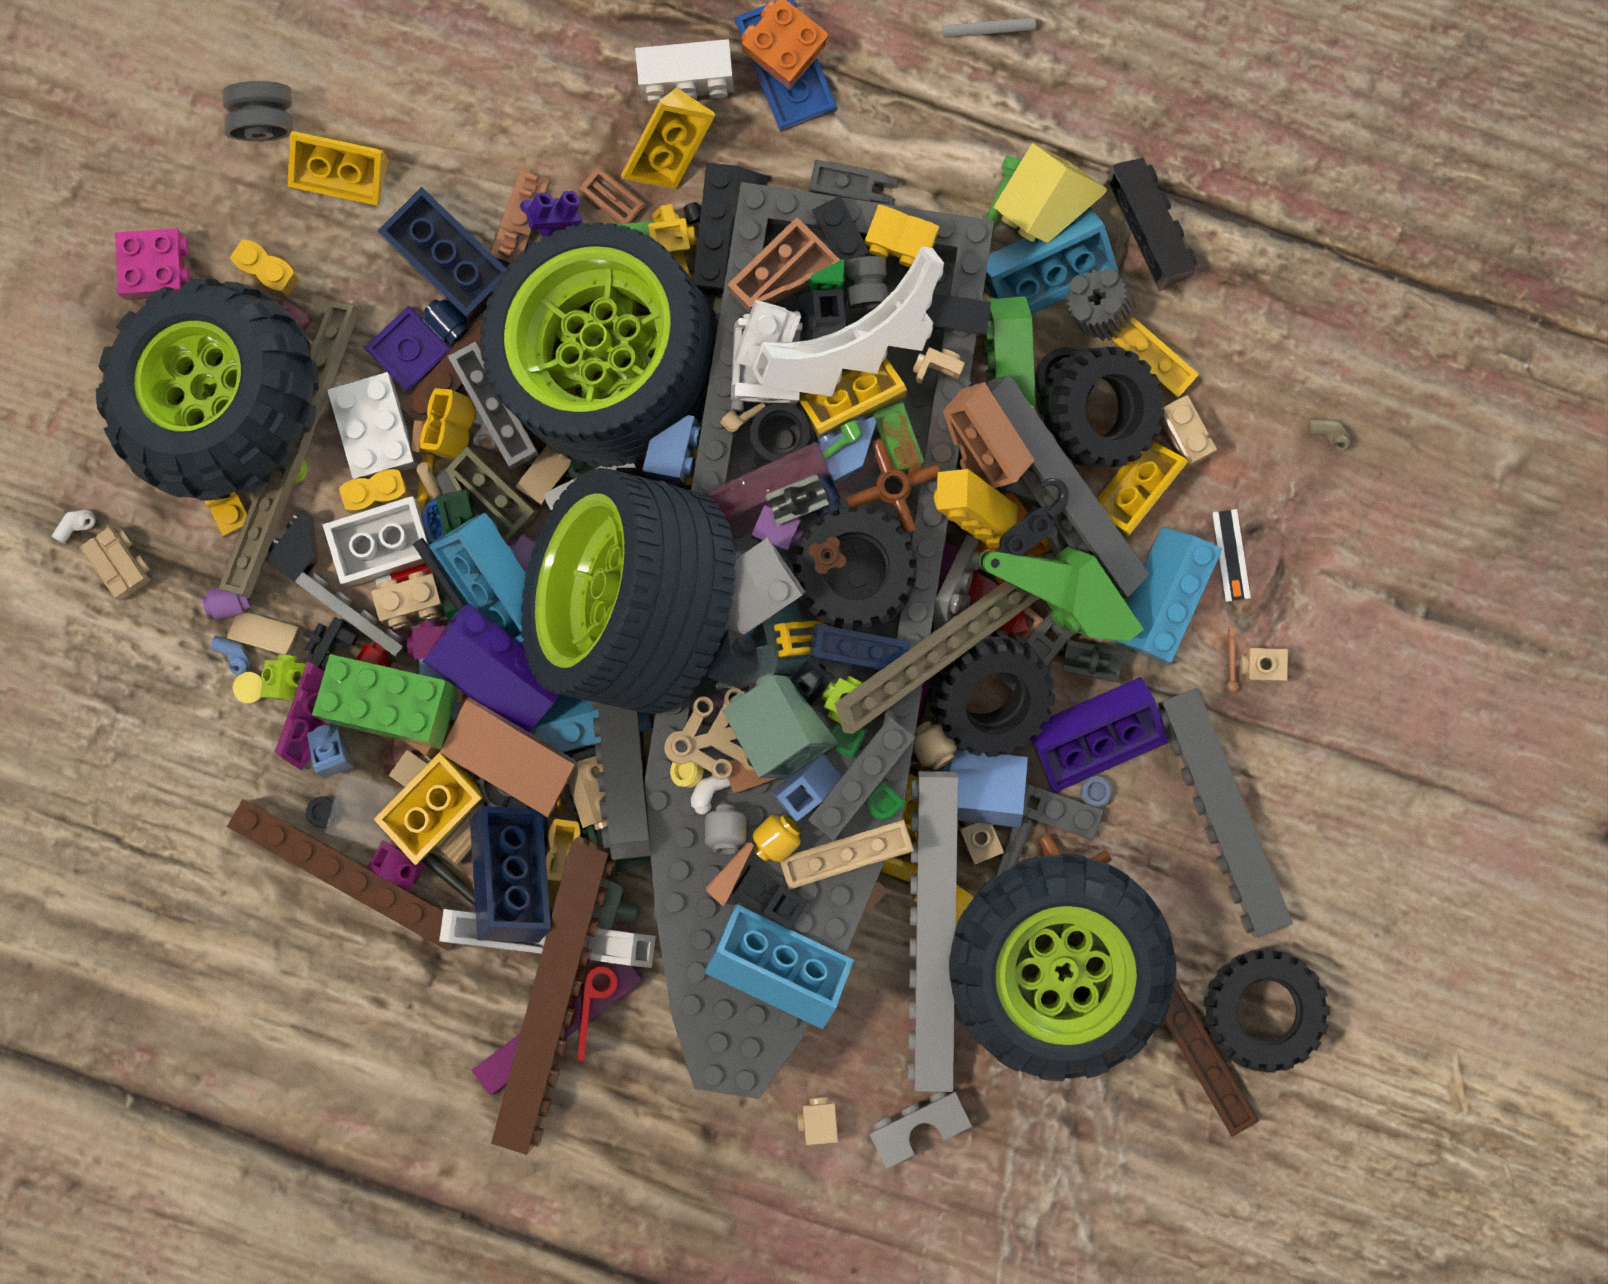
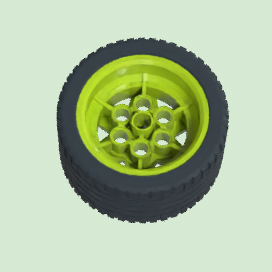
M602 222L593 223V225L584 223L579 224L578 227L573 225L566 227V230L563 231L561 229L553 232V235H546L538 243L534 242L528 247L529 249L525 252L522 251L517 256L518 259L515 262L512 261L507 266L508 270L501 274L499 277L500 281L498 284H495L491 291L493 294L488 298L486 303L488 307L487 310H484L482 317L484 323L481 324L480 333L482 337H480V347L482 348L481 358L484 361L483 367L488 375L487 379L493 387V391L504 406L552 450L562 454L565 458L574 459L581 464L587 463L589 466L598 467L601 465L602 467H612V465L618 467L624 466L627 463L637 464L641 460L645 461L650 439L687 415L694 416L697 421L703 418L718 319L715 317L716 314L707 298L683 267L654 238L647 234L644 235L636 229L631 230L630 227L624 225L619 227L613 223H607L606 225ZM595 300L590 307V313L579 309L588 302ZM636 301L646 306L651 314L636 317ZM613 311L609 319L603 320L606 313ZM584 324L581 332L574 334L575 330ZM637 328L634 335L626 337L629 330ZM558 336L563 343L556 351V358L552 360L553 347ZM579 354L578 360L569 364L570 359L574 355ZM631 358L630 364L621 368L624 360ZM603 371L602 376L598 380L592 381L593 376L597 372ZM582 387V398L569 394L568 391Z
M608 468L590 470L576 478L561 493L560 499L555 501L553 509L549 511L546 522H543L540 529L541 533L538 534L535 541L536 546L535 548L533 547L531 562L529 561L527 568L528 574L525 577L524 584L526 585L525 589H523V603L521 605V612L523 613L521 616V626H523L521 634L524 639L522 643L523 649L526 651L525 657L534 678L543 688L550 692L628 710L660 714L675 708L679 703L687 699V696L692 694L695 687L702 681V677L708 672L709 665L713 663L715 653L721 645L720 640L724 637L725 625L729 620L730 615L728 613L732 607L733 600L731 598L734 594L735 586L733 585L735 580V557L733 554L735 550L732 543V533L729 531L730 526L718 504L705 494Z

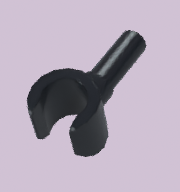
M693 202L683 207L687 225L700 222V204Z

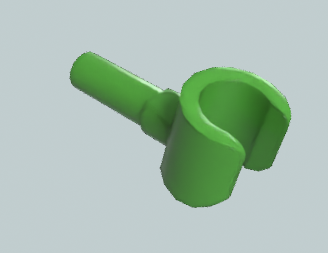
M856 421L848 422L840 427L844 437L838 439L822 453L826 459L843 446L856 442L861 438L862 431Z

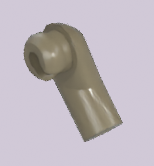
M1309 419V435H1324L1337 451H1345L1349 448L1351 437L1340 422L1336 420Z

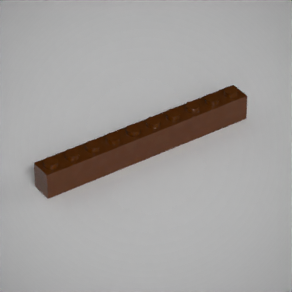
M579 836L571 842L550 920L551 930L546 935L491 1141L493 1145L528 1155L534 1146L538 1147L543 1137L544 1129L540 1128L542 1116L547 1117L551 1107L552 1099L548 1098L550 1087H555L559 1077L560 1069L556 1068L558 1057L562 1058L568 1044V1039L564 1038L566 1027L570 1028L575 1018L576 1009H573L572 1005L574 997L578 998L583 988L584 979L580 978L582 967H587L592 955V949L588 948L591 937L596 936L600 925V919L596 918L599 906L603 907L607 899L608 888L604 887L607 876H612L617 859L612 860L610 848H604L602 843Z

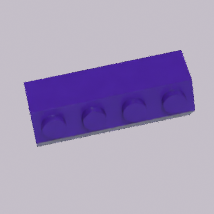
M469 603L453 615L422 661L467 696L527 732L532 730L560 695L546 690L534 678L525 657L526 651L523 649V644Z
M1141 677L1052 715L1048 722L1043 721L1041 724L1043 727L1042 732L1038 736L1033 735L1030 737L1033 749L1053 793L1168 743L1155 699Z

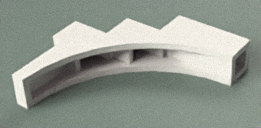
M921 246L907 274L896 289L878 307L857 322L822 337L791 343L762 342L752 369L753 373L763 387L832 396L836 385L841 381L842 369L877 374L881 362L886 359L888 346L922 351L926 340L931 336L933 325L932 320L926 313V309L930 307L936 283L942 277L944 262L933 248Z
M444 909L439 941L542 954L546 935L539 943L477 940L476 913ZM598 928L596 936L591 937L588 948L592 949L590 960L652 968L656 936Z

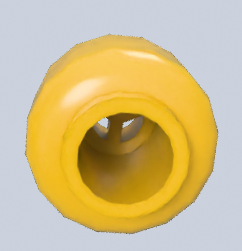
M772 814L753 832V839L756 844L753 849L766 862L769 859L774 862H783L800 846V834L802 831L798 824L788 815Z

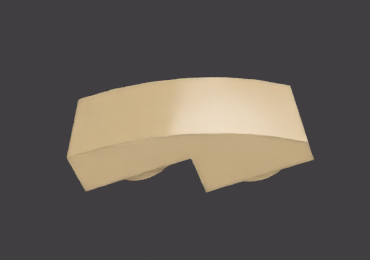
M546 446L515 488L543 506L546 502L543 493L554 489L559 482L561 483L576 461L574 459L563 460L561 454Z

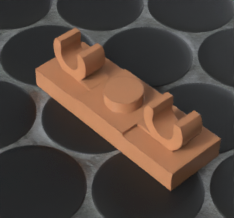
M520 169L491 250V254L497 260L510 264L518 259L517 256L522 251H526L533 230H530L527 216L521 211L520 204L522 200H533L536 193H547L550 179Z

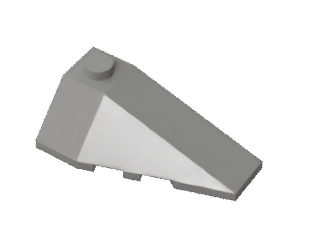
M768 537L741 555L735 563V580L733 581L735 586L734 594L731 598L733 601L732 607L729 609L728 614L730 616L725 629L744 635L805 593V590Z

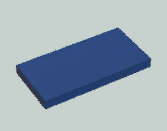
M787 0L794 7H796L794 0ZM766 5L734 17L741 37L751 24L756 26L763 18L761 13ZM750 58L780 132L837 110L836 103L817 58L790 90Z

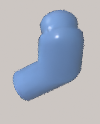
M214 636L211 651L227 655L231 665L229 668L232 673L241 675L246 672L250 667V659L244 645L240 642Z

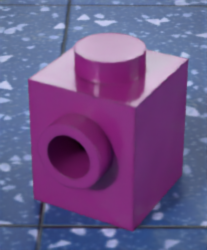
M438 621L420 622V627L412 628V636L407 637L408 654H413V658L417 662H419V659L425 658L446 626H439Z
M382 840L367 868L378 876L409 891L412 885L419 880L424 863L420 862L418 865H415L401 849Z

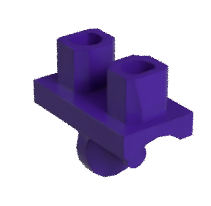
M564 191L560 198L552 199L551 195L546 192L536 193L533 200H522L520 204L521 211L527 216L530 230H539L542 236L553 235L556 228H566L573 225L578 227L583 221L578 212L580 201L574 191Z

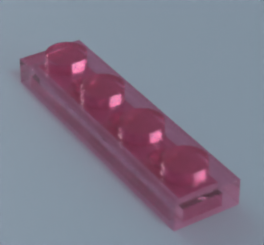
M813 443L703 494L712 498L721 508L726 520H729L767 503L765 495L818 473H820L821 478L831 473L819 443Z

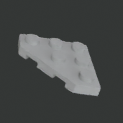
M966 535L936 597L934 632L969 608L971 596L968 594L974 571L979 568V557L982 553L978 551L979 539L973 536Z

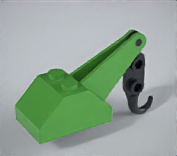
M1057 478L1045 479L1040 483V486L1042 488L1049 485L1055 486L1058 489L1057 500L1049 506L1030 511L1001 536L998 549H989L981 553L979 557L980 568L1045 600L1052 610L1050 613L1051 618L1061 628L1066 627L1074 634L1078 632L1091 638L1131 641L1144 629L1095 556L1068 546L1055 556L1053 560L1024 555L1049 534L1058 515L1063 512L1069 501V490L1063 481Z

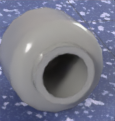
M729 804L718 805L715 811L706 815L704 820L706 845L712 848L716 854L732 855L738 853L739 848L744 847L747 842V817L742 812L737 811L734 805Z

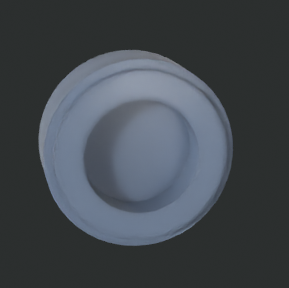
M1101 776L1087 778L1080 787V797L1089 806L1095 808L1102 807L1111 799L1112 787Z

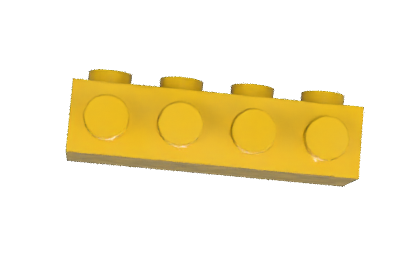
M969 469L938 472L937 490L934 492V503L937 510L948 517V520L954 521L961 526V529L967 530L974 535V538L980 539L987 547L998 548L1001 536L1017 523L1018 506Z

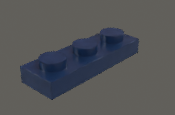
M815 624L810 655L815 658L882 670L909 650L910 642Z

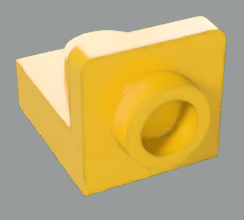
M685 218L648 224L650 237L663 245L671 254L685 252L686 255L692 254L691 245H697L694 226L688 227Z
M237 491L230 493V498L204 501L205 505L210 509L223 537H227L242 529L248 513Z

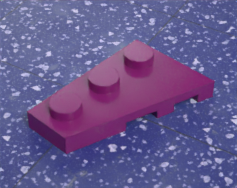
M308 660L274 751L279 757L301 771L311 758L307 733L314 731L319 726L329 725V723L312 715L324 671Z

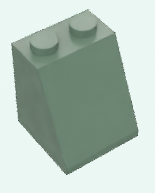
M770 673L759 678L755 682V688L749 692L743 691L730 699L731 704L722 710L759 778H788L838 744L835 737L787 676Z

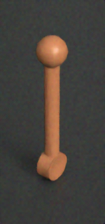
M1229 627L1230 681L1227 683V689L1229 692L1234 693L1239 689V684L1236 682V628Z

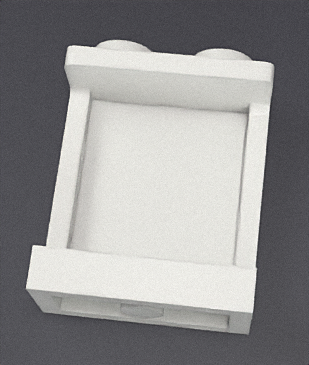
M744 314L743 318H739L734 324L730 400L795 405L799 401L800 392L763 387L753 373V367L735 362V355L750 315ZM803 323L798 324L792 342H799Z

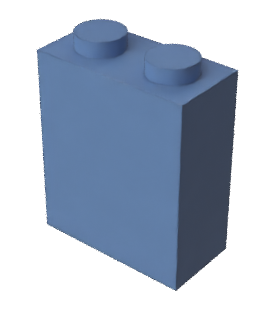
M957 749L954 753L956 758L943 767V772H957L958 775L957 821L1021 827L1028 757L998 754L997 757H987L984 752L980 756L970 754L968 750Z

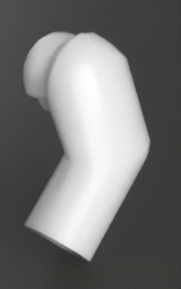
M77 510L66 513L52 534V537L65 544L73 531L93 528L96 523L95 515L89 510Z
M726 771L721 772V773H718V774H720V775H725V774H726ZM710 776L702 779L696 785L691 796V806L694 807L696 813L704 815L710 812L712 809L710 801L714 792L731 786L728 778L717 780Z

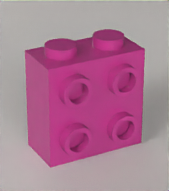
M177 228L115 232L117 291L124 300L145 299L148 295L163 287L180 289L181 285H185V280H191L189 268H185L184 257L189 256L188 239Z

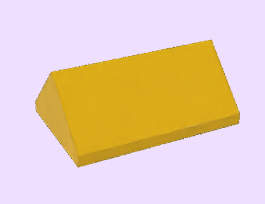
M675 88L659 101L621 174L622 179L676 189L715 117L714 112L680 89Z
M291 131L287 187L378 206L389 160L383 150Z
M886 358L881 362L877 374L847 370L842 373L841 381L836 385L832 396L803 392L799 394V402L818 439L832 431H840V427L861 416L867 417L872 412L883 409L905 398L907 389Z
M1154 441L1148 451H1141V458L1134 462H1127L1126 465L1122 466L1097 497L1098 502L1106 509L1108 516L1124 535L1125 540L1188 463V460Z
M439 752L374 820L415 865H418L483 797L473 776Z

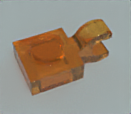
M901 414L899 415L901 427L898 430H892L887 420L883 421L882 427L888 437L896 439L898 448L893 450L899 467L906 466L909 474L920 470L921 462L907 429V419Z

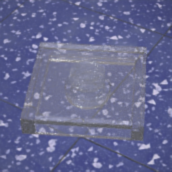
M342 772L324 833L374 847H379L382 840L389 842L390 837L377 824L374 818L403 789Z

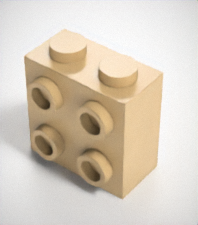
M420 571L408 575L409 580L397 583L396 579L379 583V589L371 591L379 621L387 627H393V630H399L411 626V621L423 618V621L426 622L441 618V612L444 611L438 582L433 574H427V571Z
M596 756L578 761L568 784L582 827L594 825L595 829L599 830L608 827L607 819H601L600 800L606 799L605 791L599 792L597 773L603 772V764H597Z

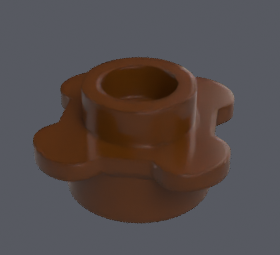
M829 537L826 542L821 544L813 543L808 549L809 555L813 556L815 560V571L818 574H826L828 570L835 567L842 568L846 563L845 556L841 555L839 550L840 542L836 537ZM830 553L831 556L830 558L826 559L824 557V554Z

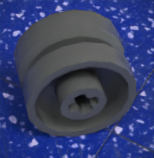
M248 81L231 84L223 88V107L230 112L223 119L224 134L228 138L241 141H272L290 136L291 131H293V116L285 111L292 105L291 88L288 85L270 81Z

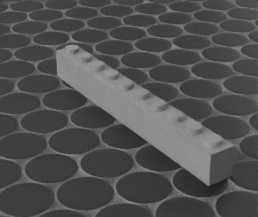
M918 771V780H912V800H918V812L911 813V831H917V844H912L914 851L911 852V863H917V875H911L910 893L916 894V906H910V926H916V938H910V957H916L915 969H909V988H915V1000H909V1019H915V1031L908 1032V1050H914V1062H908V1081H914L915 1091L953 1092L954 997L949 975V955L956 929L957 772Z

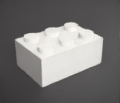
M729 39L635 48L638 84L642 101H648L649 104H658L662 98L675 88L680 89L693 99H697V96L709 95L710 98H723L728 96V93L734 92Z
M388 372L328 389L353 479H370L373 475L383 470L395 469L402 472L418 466L414 452H411L412 444L402 409L400 408L394 381Z
M411 496L322 524L341 585L349 588L425 564L412 545L422 537L428 546L430 545L422 521V511L416 498Z

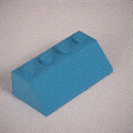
M1089 207L1049 243L1038 238L1034 242L1023 238L989 254L985 280L994 299L1026 296L1030 312L1033 314L1070 296L1068 294V290H1071L1069 284L1074 277L1085 276L1087 271L1092 273L1093 269L1096 272L1099 269H1102V271L1112 269L1119 273L1105 225L1092 208Z
M483 513L468 520L430 544L429 547L465 601L519 642H523L524 639L521 634L523 628L521 626V616L523 614L521 612V605L523 603V589H525L526 585L524 584L525 577L528 573L522 569L514 551L499 534L495 522L486 513Z
M1161 527L1144 564L1149 576L1130 595L1127 601L1128 607L1144 630L1131 641H1111L1168 666L1175 656L1222 548L1194 535Z
M560 694L554 704L529 733L559 751L565 752V754L594 747V744L601 745V737H595L593 718L599 717L598 709L593 710L592 701ZM638 712L640 734H643V731L653 729L650 714Z
M736 904L717 941L704 973L823 1029L837 1007L854 960Z

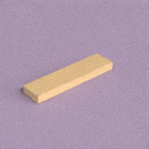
M901 820L792 854L780 863L788 889L790 890L914 850L905 821Z

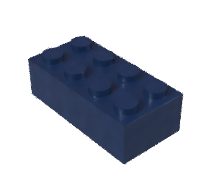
M423 187L378 230L381 237L470 324L488 307L486 303L489 296L491 297L493 294L491 292L493 287L500 281L499 277L501 274L507 271Z
M481 806L470 820L477 940L539 943L551 930L543 815L535 809Z

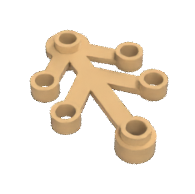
M737 688L728 690L724 696V705L709 732L695 736L703 718L708 717L714 707L711 699L699 697L693 704V713L683 731L674 732L666 739L664 751L667 758L676 764H685L692 761L710 771L715 779L725 780L732 772V765L725 759L716 761L700 751V749L711 746L742 763L746 770L754 772L753 766H750L747 762L748 757L743 748L731 742L736 740L737 737L731 727L726 728L729 722L722 712L724 708L731 704L728 698L729 695L738 694L742 691ZM705 702L709 706V711L706 713L700 712L697 704ZM677 742H684L687 750L685 752H678L675 744ZM724 764L728 769L727 774H718L716 766Z

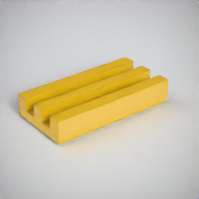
M805 621L774 625L775 632L780 631L781 637L776 638L777 644H782L783 650L778 651L779 657L810 655L811 647L792 648L791 643L812 642L813 635L790 636L789 631L814 629L815 624H825L820 621Z

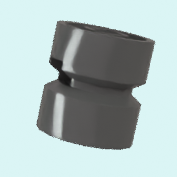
M878 256L853 258L844 262L845 281L851 283V286L846 290L848 308L867 310L878 307L889 296L888 285L882 283V280L887 277L886 259Z

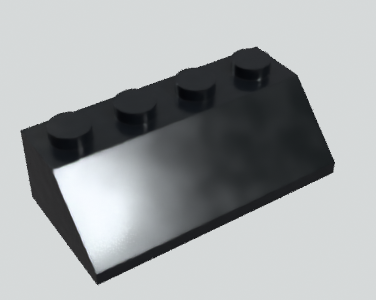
M1144 158L1114 164L1110 170L1107 182L1158 290L1160 291L1193 276L1196 270L1197 259L1191 248L1186 249L1183 243V229L1178 220L1173 221L1168 211L1171 209V204L1165 192L1160 193L1155 183L1158 181V177L1151 164L1147 165Z
M706 162L693 278L694 283L702 293L723 295L741 182L768 186L769 176L740 166Z

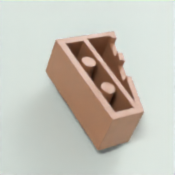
M796 217L727 284L728 292L750 313L755 300L774 304L810 286V276L840 261V259Z
M985 382L961 389L943 409L954 445H959L963 457L960 460L962 470L969 469L993 488L1017 482L1035 461Z

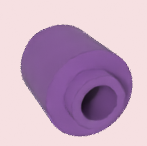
M219 587L207 590V597L202 598L206 615H212L214 620L245 612V609L251 608L250 598L225 592L219 589Z

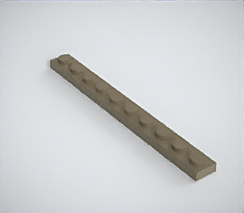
M329 301L310 351L311 359L316 362L319 379V391H315L316 395L312 397V405L317 410L311 432H303L295 446L300 452L286 468L278 466L269 473V482L257 488L219 589L246 598L251 597L326 402L328 389H331L359 316L360 310L354 305Z
M1041 555V556H1040V558H1046V559H1052V560H1053L1052 555ZM1007 581L1003 582L837 701L835 707L843 732L854 734L1030 606L1039 597Z

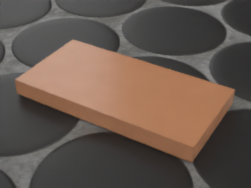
M470 697L465 700L440 751L442 755L546 817L552 814L578 763L575 759Z

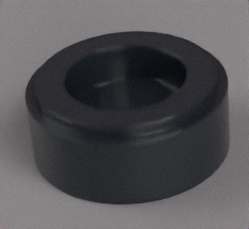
M324 796L312 799L306 808L308 821L318 828L332 826L339 816L336 802Z

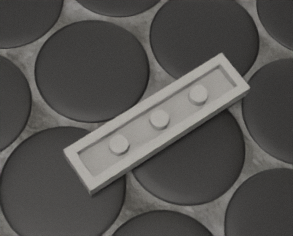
M302 572L295 581L398 659L406 651V648L400 644L403 640L402 637L390 628L383 632L375 625L379 620L364 609L360 614L350 607L353 604L351 599L340 591L333 595L325 589L329 583L314 572L310 577Z

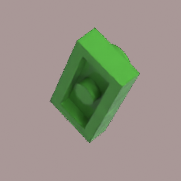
M903 402L872 412V416L876 420L880 438L883 439L893 468L905 471L924 464L923 456Z

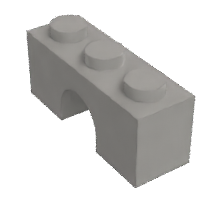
M955 1091L949 1093L936 1092L929 1096L931 1102L921 1107L916 1102L901 1110L903 1116L893 1121L888 1116L872 1124L874 1130L870 1131L869 1135L886 1169L915 1155L909 1143V1136L912 1129L918 1124L929 1123L935 1126L943 1141L972 1127Z

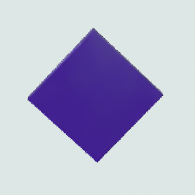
M409 305L364 347L407 393L419 384L451 350Z

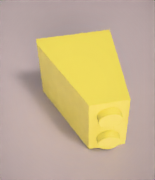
M1032 143L994 205V208L1003 214L1001 218L1003 222L1015 229L1020 227L1018 233L1032 242L1038 238L1049 243L1106 193L1107 188L1073 163Z

